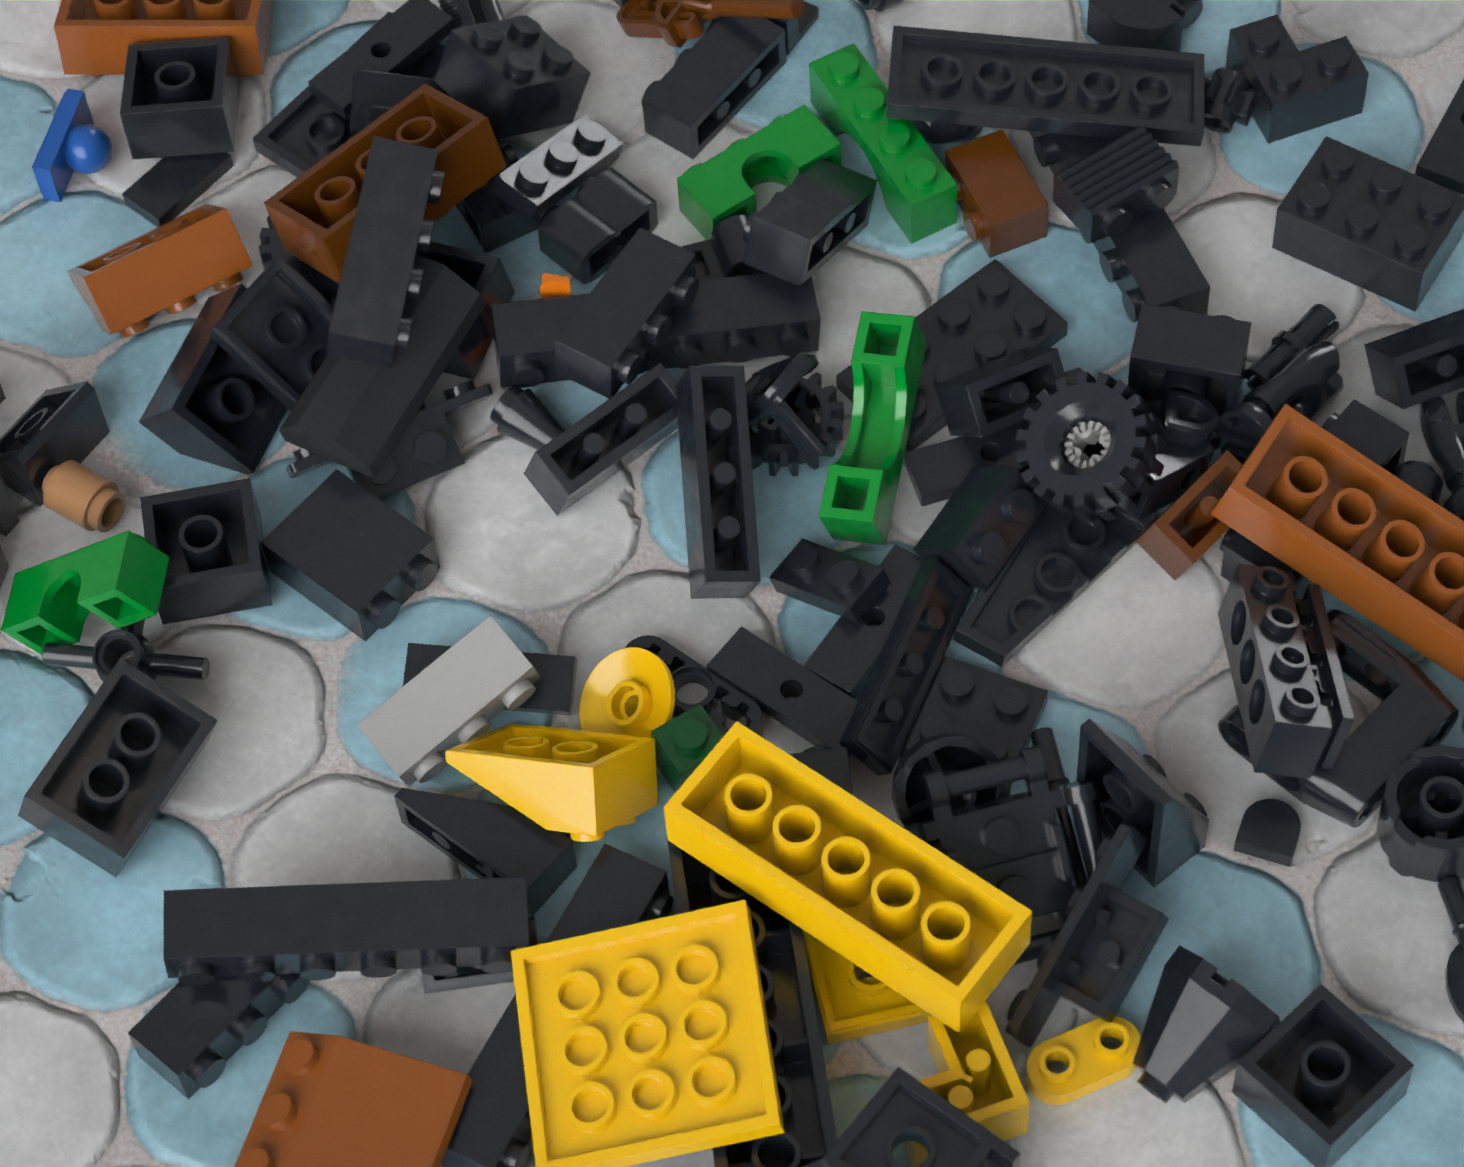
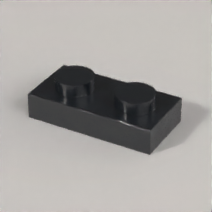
M803 538L769 576L776 592L857 623L891 584L884 568Z

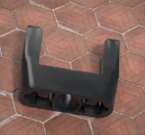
M1334 609L1330 610L1327 616L1342 672L1383 702L1345 740L1333 769L1321 768L1318 760L1310 779L1272 774L1265 775L1303 804L1353 828H1357L1381 805L1389 773L1392 770L1394 772L1399 764L1408 760L1411 757V753L1418 748L1439 745L1456 723L1459 710L1419 666L1351 616ZM1235 705L1218 722V730L1225 742L1252 764L1239 705Z

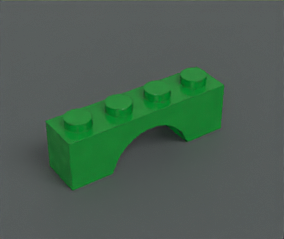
M852 43L810 62L811 104L835 137L846 132L860 146L876 175L886 209L910 243L917 242L957 223V183L911 120L886 118L888 89L857 46Z
M861 311L851 359L854 396L850 430L845 448L839 460L834 464H829L819 512V518L835 540L878 545L887 544L927 341L915 316Z

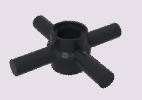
M145 619L103 634L94 647L46 642L42 652L44 664L96 669L98 676L103 682L118 660L129 651H135V657L131 666L154 680L157 676L206 680L210 670L208 658L155 653L153 645L142 635Z

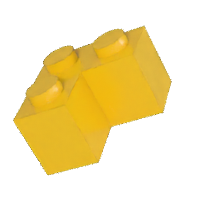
M987 1001L983 1003L960 1034L934 1016H928V1049L939 1074L918 1081L1003 1141L1028 1133L1030 1103ZM915 1141L902 1143L911 1167L921 1165L928 1158L929 1153L922 1144Z

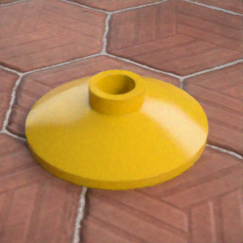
M636 647L619 649L602 659L590 673L581 694L579 705L581 729L584 731L652 738V730L671 720L675 705L674 681L665 662L656 654Z

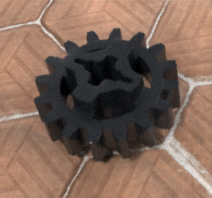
M816 372L808 379L801 378L786 396L785 401L808 429L827 448L823 455L833 457L835 455V441L843 440L844 406L843 402H837L835 386L831 385L822 388V376ZM770 382L761 393L765 392L773 382ZM814 408L821 417L820 424L815 420V413L812 412ZM772 418L757 424L756 428L759 429L757 433L749 427L753 470L764 462L769 464V475L776 476L781 466H788L789 472L794 477L798 476L800 464L806 463L813 470L819 468V457L810 464L795 449Z

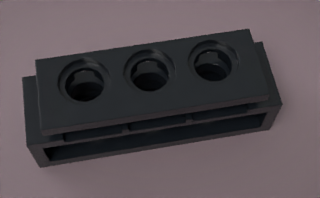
M1237 564L1219 609L1218 618L1253 770L1256 773L1310 779L1318 760L1321 768L1333 769L1355 720L1320 586L1308 584L1303 598L1295 599L1297 588L1292 570L1278 569L1273 566L1261 567Z

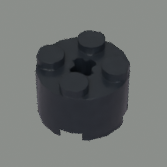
M1444 745L1418 748L1411 753V757L1408 760L1399 764L1394 772L1392 770L1387 777L1376 829L1382 850L1388 856L1389 865L1401 876H1413L1418 879L1438 883L1449 877L1464 878V749Z

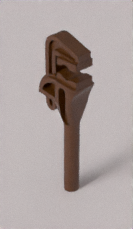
M628 0L619 9L616 18L625 34L629 37L664 38L671 47L681 48L687 39H695L703 33L704 28L702 24L718 17L800 19L804 13V4L802 0Z

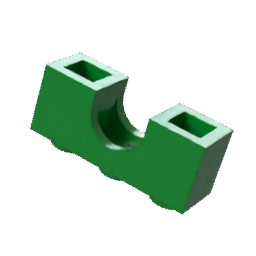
M804 104L788 114L779 115L768 126L745 139L736 140L723 152L704 163L691 166L683 175L678 177L677 188L680 211L705 240L711 239L713 228L722 220L735 215L750 216L754 211H757L756 193L752 190L753 187L766 182L780 183L788 187L800 172L805 173L821 158L842 166L841 143Z
M126 531L19 571L14 575L1 631L42 655L46 642L79 643L84 623L90 612L118 629L153 617L158 612L170 557L150 545L143 536Z

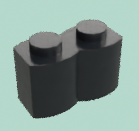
M606 169L598 175H592L584 180L575 198L569 199L560 205L552 206L544 213L538 226L540 251L582 284H588L607 271V265L612 264L639 228L652 233L658 225L657 202L615 169Z

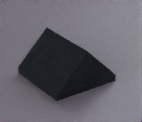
M88 381L45 390L0 438V474L5 486L39 507L44 503L42 483L48 471L55 465H60L67 460H74L81 464L110 432L96 391Z

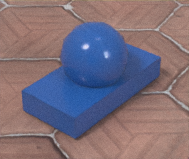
M67 89L64 92L32 165L44 200L61 202L74 171L81 174H93L104 169L111 160L112 143L102 128L94 126L84 91Z

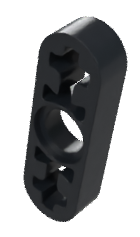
M651 635L640 636L626 645L625 648L636 647L648 650L665 662L671 672L675 686L674 717L701 704L723 736L729 731L727 729L726 717L733 721H738L744 716L747 720V728L762 737V713L754 699L659 637ZM689 683L701 684L708 690L706 698L696 704L683 703L677 698L676 694L682 686ZM719 700L721 702L722 713L716 710Z

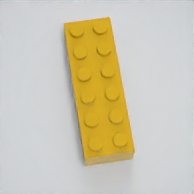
M738 721L735 722L664 806L668 841L959 1034L1030 944L1032 911Z

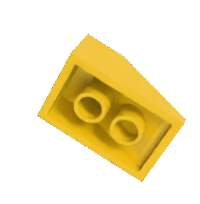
M507 723L445 751L448 764L544 829L570 833V838L574 841L590 842L603 839L606 836V831L616 826L632 824L636 822V816L658 806L655 738Z

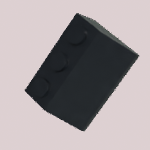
M240 283L207 299L139 423L179 454L249 475L254 473L288 408L206 334L246 291L247 288Z

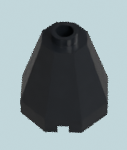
M1180 945L1164 966L1133 1060V1064L1143 1072L1137 1082L1165 1104H1167L1172 1096L1186 1103L1237 1067V1063L1280 1023L1279 1016L1232 978L1227 980L1216 972L1217 967Z

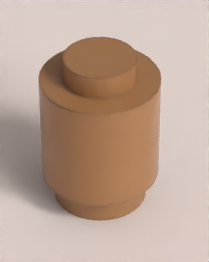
M67 460L60 465L52 467L42 483L44 505L87 531L98 530L100 532H108L119 522L124 513L126 498L124 494L119 492L118 486L74 460Z

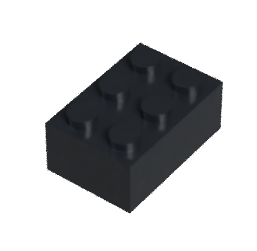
M1326 136L1277 209L1272 248L1412 311H1416L1462 239L1464 232V196Z
M119 659L24 795L18 816L109 874L117 877L209 741L218 720L124 660Z

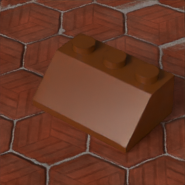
M205 204L67 272L101 329L110 335L119 332L121 338H124L148 327L150 323L147 317L166 309L168 315L192 306L197 302L194 294L213 286L215 292L239 283L244 279L241 271L253 266V263L227 209Z

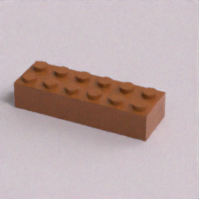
M1284 404L1211 512V515L1464 682V521L1304 415Z

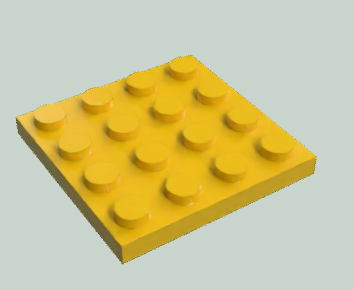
M745 900L511 951L536 1167H626L785 1133L751 914Z

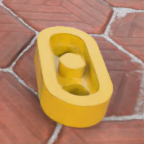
M1115 1016L1112 1022H1106L1101 1018H1097L1037 1045L1028 1057L1026 1067L1027 1085L1032 1094L1039 1100L1052 1105H1062L1120 1081L1131 1075L1137 1068L1133 1064V1060L1141 1039L1136 1027L1128 1020ZM1113 1037L1118 1039L1122 1046L1111 1050L1105 1048L1101 1041L1105 1038ZM1052 1061H1061L1068 1069L1063 1073H1053L1046 1066Z

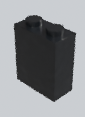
M337 469L261 541L271 573L365 642L379 628L383 629L390 625L396 618L400 607L416 591H422L427 588L440 568L433 537Z

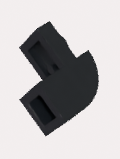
M1089 0L1087 34L1102 45L1180 52L1182 27L1187 28L1198 19L1203 9L1202 0Z

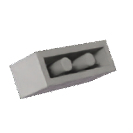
M490 615L360 721L357 726L398 777L408 786L416 780L419 783H424L437 775L447 763L444 758L446 750L487 733L491 728L489 720L505 707L513 710L527 701L536 690L533 684L541 676Z

